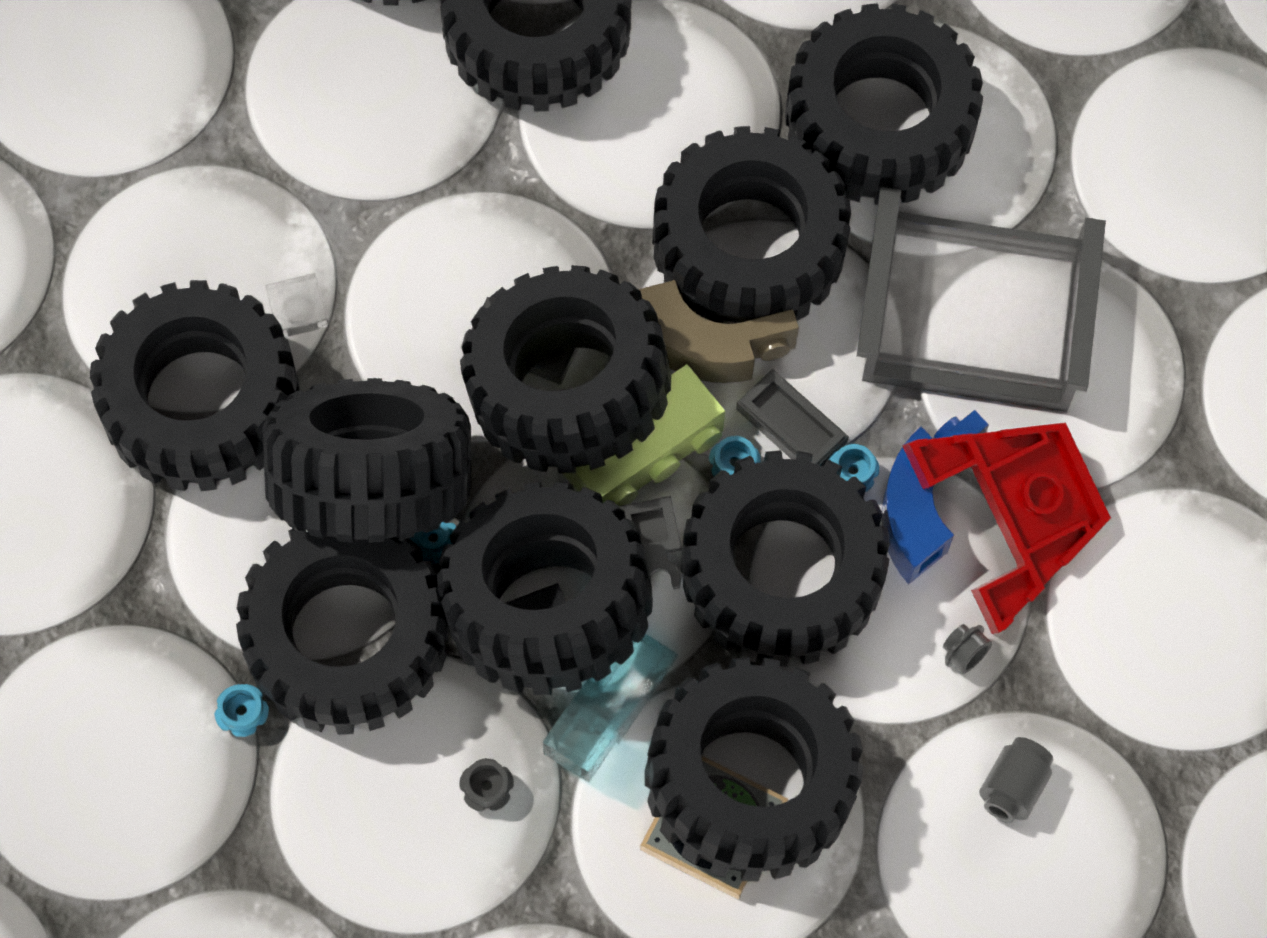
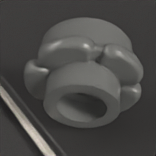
M963 624L949 635L943 644V649L947 651L945 656V665L947 667L954 665L962 674H965L972 670L986 656L992 646V642L983 634L984 627L982 625L969 629Z
M484 758L477 760L463 771L459 786L460 790L465 793L464 801L470 808L480 812L486 808L496 811L503 808L509 802V791L514 787L512 773L507 767H503L494 759ZM489 781L492 784V788L490 790H483L481 787L482 783Z

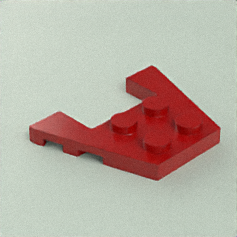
M1066 422L986 433L954 435L943 438L919 439L902 445L923 489L931 487L971 467L1016 561V568L971 590L991 634L1006 630L1013 623V618L1028 602H1032L1045 589L1044 585L1062 566H1066L1111 519Z

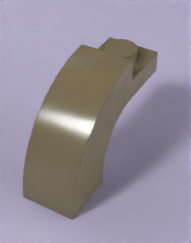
M675 280L639 289L642 298L650 301L657 313L668 355L669 368L675 372L688 364L701 381L713 383L748 381L753 378L755 359L761 358L763 361L776 360L787 355L791 349L796 348L799 326L793 309L741 323L722 324L709 321L692 311L683 301Z

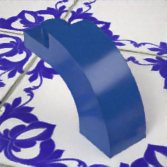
M974 410L961 421L957 417L948 420L935 433L933 438L986 433L989 424ZM921 426L911 435L906 443L919 439L933 438ZM902 447L892 466L882 504V526L888 529L890 541L888 553L892 562L909 585L948 553L954 534L942 522L936 511L933 500V487L935 485L925 489L921 487Z

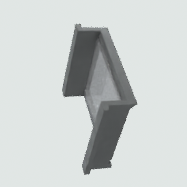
M881 187L856 357L865 358L862 381L1067 412L1075 391L1087 392L1089 385L1106 220L1086 217L1078 239L898 212L901 190Z

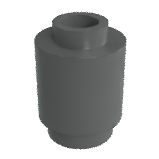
M1017 737L1012 745L1004 746L979 790L981 798L985 801L984 808L986 811L1004 822H1013L1014 819H1027L1052 776V769L1050 768L1054 760L1052 754L1039 743L1024 737Z

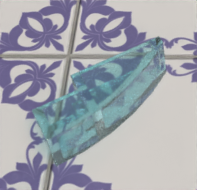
M647 634L644 635L643 640L639 643L632 641L634 653L622 665L614 662L610 666L611 674L598 682H595L594 678L586 681L582 686L583 688L579 690L542 742L543 754L588 783L614 745L621 742L678 657L676 652Z

